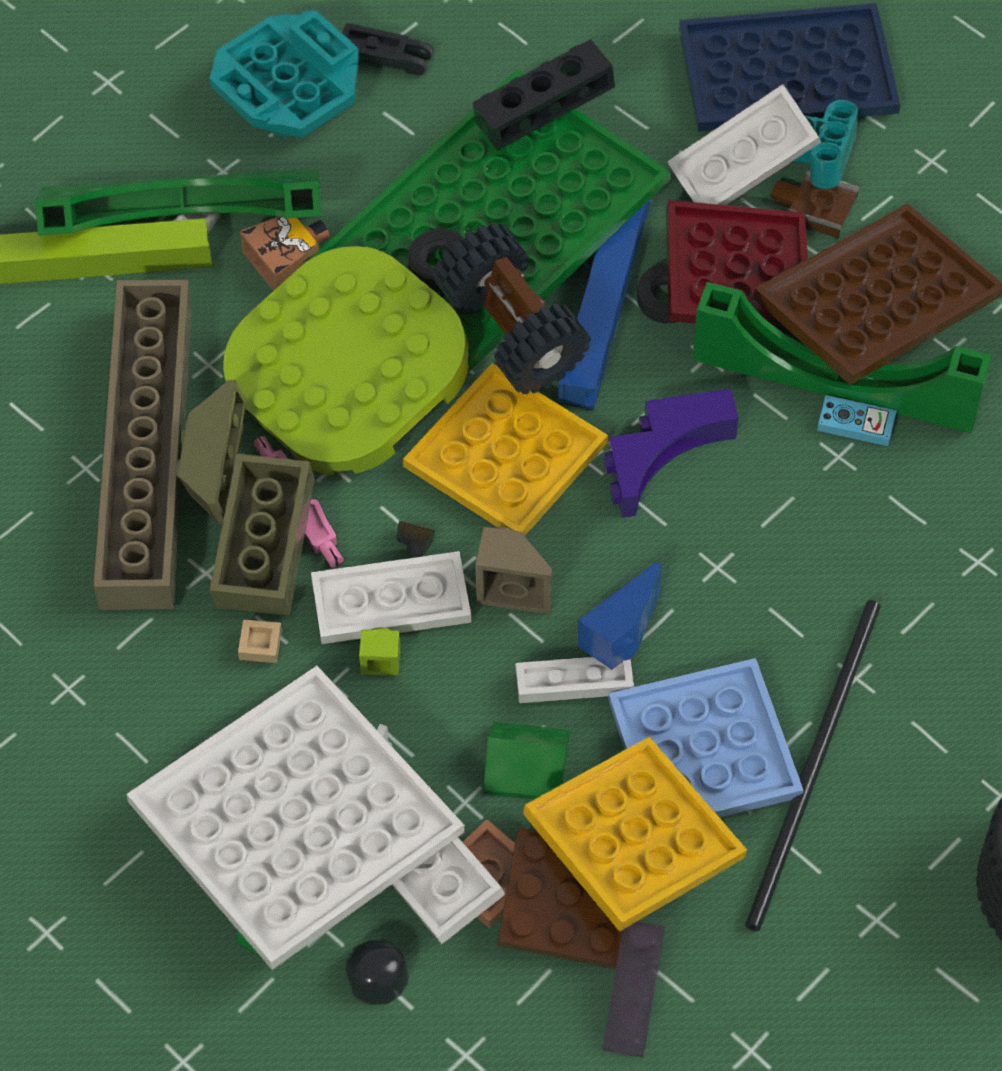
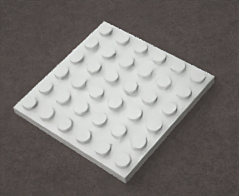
M318 666L127 793L128 803L272 970L464 833V824Z

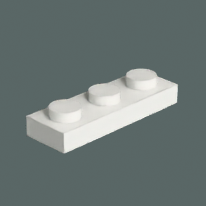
M593 657L515 663L519 703L605 697L609 693L634 687L630 659L624 660L613 670Z

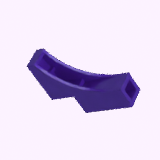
M731 389L645 401L644 416H639L640 433L609 437L608 452H603V464L605 473H612L614 482L610 483L611 501L613 505L619 504L622 518L637 515L638 504L646 486L654 475L671 460L684 452L708 443L736 439L739 418Z

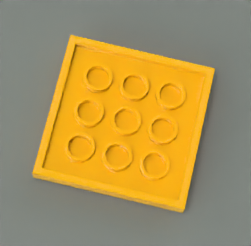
M491 363L403 458V467L494 526L506 527L512 531L521 532L526 536L606 446L608 435L539 392L532 393L531 390L528 394H522L521 391L517 392L500 368Z
M650 736L527 803L523 810V815L619 931L743 860L747 852L744 845Z

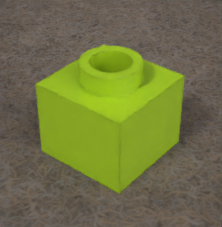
M377 627L372 630L361 629L359 652L361 675L399 676L400 632L384 627Z

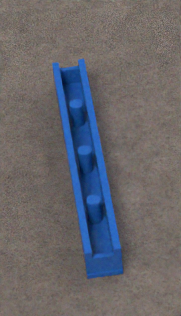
M652 198L596 251L577 318L591 337V341L588 343L590 347L588 351L583 352L585 355L583 360L575 363L576 368L572 372L567 371L563 374L564 378L559 381V405L564 406L565 404L594 410Z

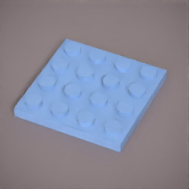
M756 658L609 693L608 702L624 750L650 736L719 818L789 801L803 794L800 779Z

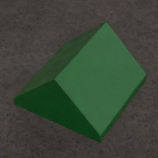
M493 721L488 736L483 793L536 799L562 785L564 782L570 730Z

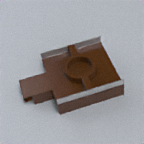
M806 171L801 187L777 180L770 198L776 199V204L790 208L788 211L804 212L806 228L839 238L843 223L855 197L857 198L859 187L840 181L834 188L821 189L811 183L810 171Z

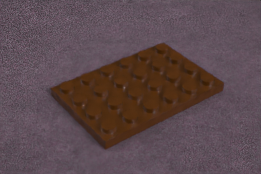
M906 204L756 287L753 299L851 385L1002 297V282L914 208Z

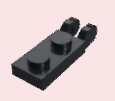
M350 23L345 24L342 34L358 47L359 61L399 70L401 68L411 75L421 76L424 73L426 74L428 65L425 60H430L434 53V47L430 44L425 43V41L421 42L420 40L411 39L406 35Z

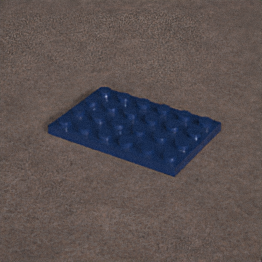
M877 3L679 20V34L698 132L717 129L781 85H784L804 116L823 119L829 104L838 100H846L855 104L858 108L857 117L899 114L900 101Z

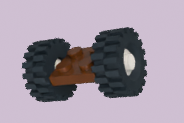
M491 223L488 228L483 225L478 227L475 233L469 231L464 234L465 239L462 241L457 239L452 244L454 248L451 251L446 250L442 254L444 260L437 262L435 267L438 270L433 273L435 283L457 311L460 310L462 313H467L470 309L471 312L479 310L480 306L487 309L505 333L503 336L505 342H499L497 346L498 352L494 353L495 363L517 392L521 391L522 394H528L531 390L532 393L539 392L542 386L545 389L552 386V382L556 379L559 382L564 378L563 374L567 371L572 372L576 368L575 363L582 361L585 357L583 352L589 350L590 345L588 343L591 341L588 332L566 305L552 304L550 309H548L540 295L532 291L522 271L527 270L528 264L526 262L529 261V257L505 225L500 224L498 226L496 223Z

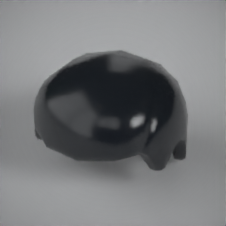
M370 939L355 946L349 953V958L346 960V974L352 993L357 999L370 1005L387 1004L402 994L408 984V970L404 954L399 947L386 939Z

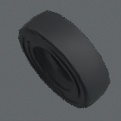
M436 228L425 231L416 237L409 247L407 261L410 272L431 289H440L435 283L433 276L434 271L438 269L429 266L426 263V259L431 252L439 249L451 251L454 248L452 244L457 239L462 241L464 238L459 233L450 229Z
M667 264L651 267L641 275L637 284V304L642 313L653 321L677 323L669 321L668 302L660 301L654 295L655 290L659 286L668 285Z

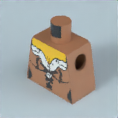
M277 217L240 231L243 254L273 291L319 250L318 244L330 238L328 229L321 220L304 227L298 218L286 219Z

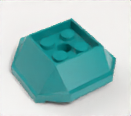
M316 10L304 11L301 15L283 14L270 16L216 50L209 78L210 86L253 127L268 130L281 139L291 136L303 138L355 103L359 50L358 47Z

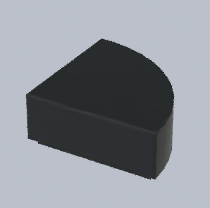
M399 521L396 539L399 543L402 542L407 546L406 551L410 554L423 557L433 542L435 530Z

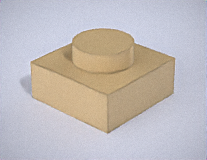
M243 620L238 648L239 660L277 663L282 633L281 623Z

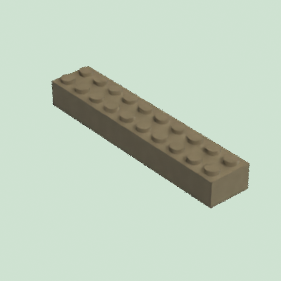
M117 280L93 585L99 610L174 609L182 481H179L176 476V462L178 459H181V432L185 428L192 300L188 280Z

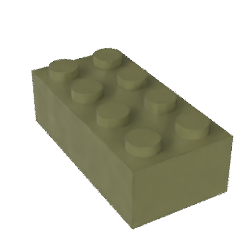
M236 454L210 585V593L216 608L290 616L315 482L309 461Z

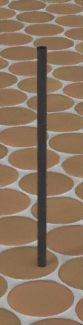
M868 600L866 602L800 777L803 794L794 797L791 801L745 923V926L752 931H760L880 611L881 605L876 601Z

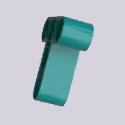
M838 100L830 103L823 119L805 116L821 142L793 161L811 164L810 181L818 188H834L840 183L856 140L858 108L850 101Z

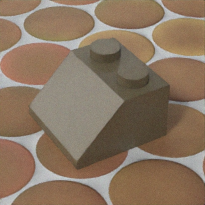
M483 527L476 560V604L551 615L552 568L521 532L512 531L506 527Z

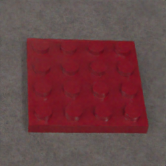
M668 200L666 205L669 321L696 324L697 308L706 283L710 282L741 290L753 308L766 321L779 331L790 332L755 301L753 295L756 287L808 259L805 213Z

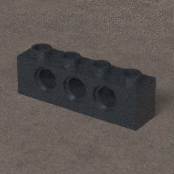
M590 39L472 102L476 124L498 151L615 88L613 65Z

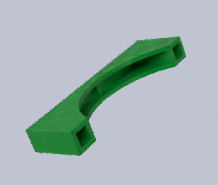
M319 168L46 186L41 188L34 200L38 236L69 234L115 222L181 214L251 213L272 215L286 219L321 216Z
M710 282L706 283L697 308L693 361L822 395L897 410L896 414L971 434L973 432L992 355L955 346L948 352L926 361L902 365H884L850 385L806 345L785 335L766 321L753 308L741 290Z

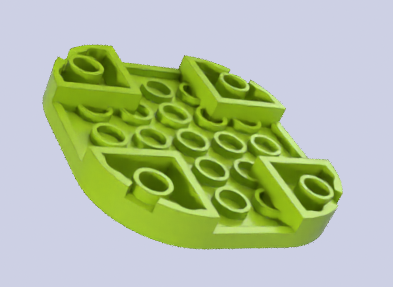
M348 246L332 249L313 257L299 267L238 324L230 336L224 353L223 370L226 382L228 380H236L247 400L244 414L248 418L251 416L288 449L295 460L309 461L312 470L322 474L334 475V471L353 470L354 474L370 470L395 454L393 445L442 400L447 404L452 401L467 377L469 370L468 349L470 347L461 320L455 310L417 276L392 256L382 251L368 247Z

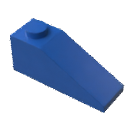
M655 562L578 620V647L611 670L624 660L631 659L640 646L661 593L662 565Z

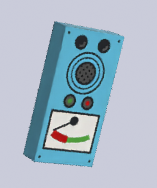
M825 395L817 431L889 446L897 410Z

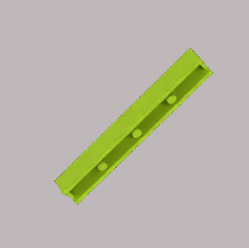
M206 218L92 227L69 234L38 236V232L0 235V284L212 267Z

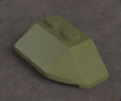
M228 380L188 413L186 428H183L181 432V459H178L176 462V476L178 480L182 481L190 496L219 524H223L236 454H240L243 417L247 400L236 380Z

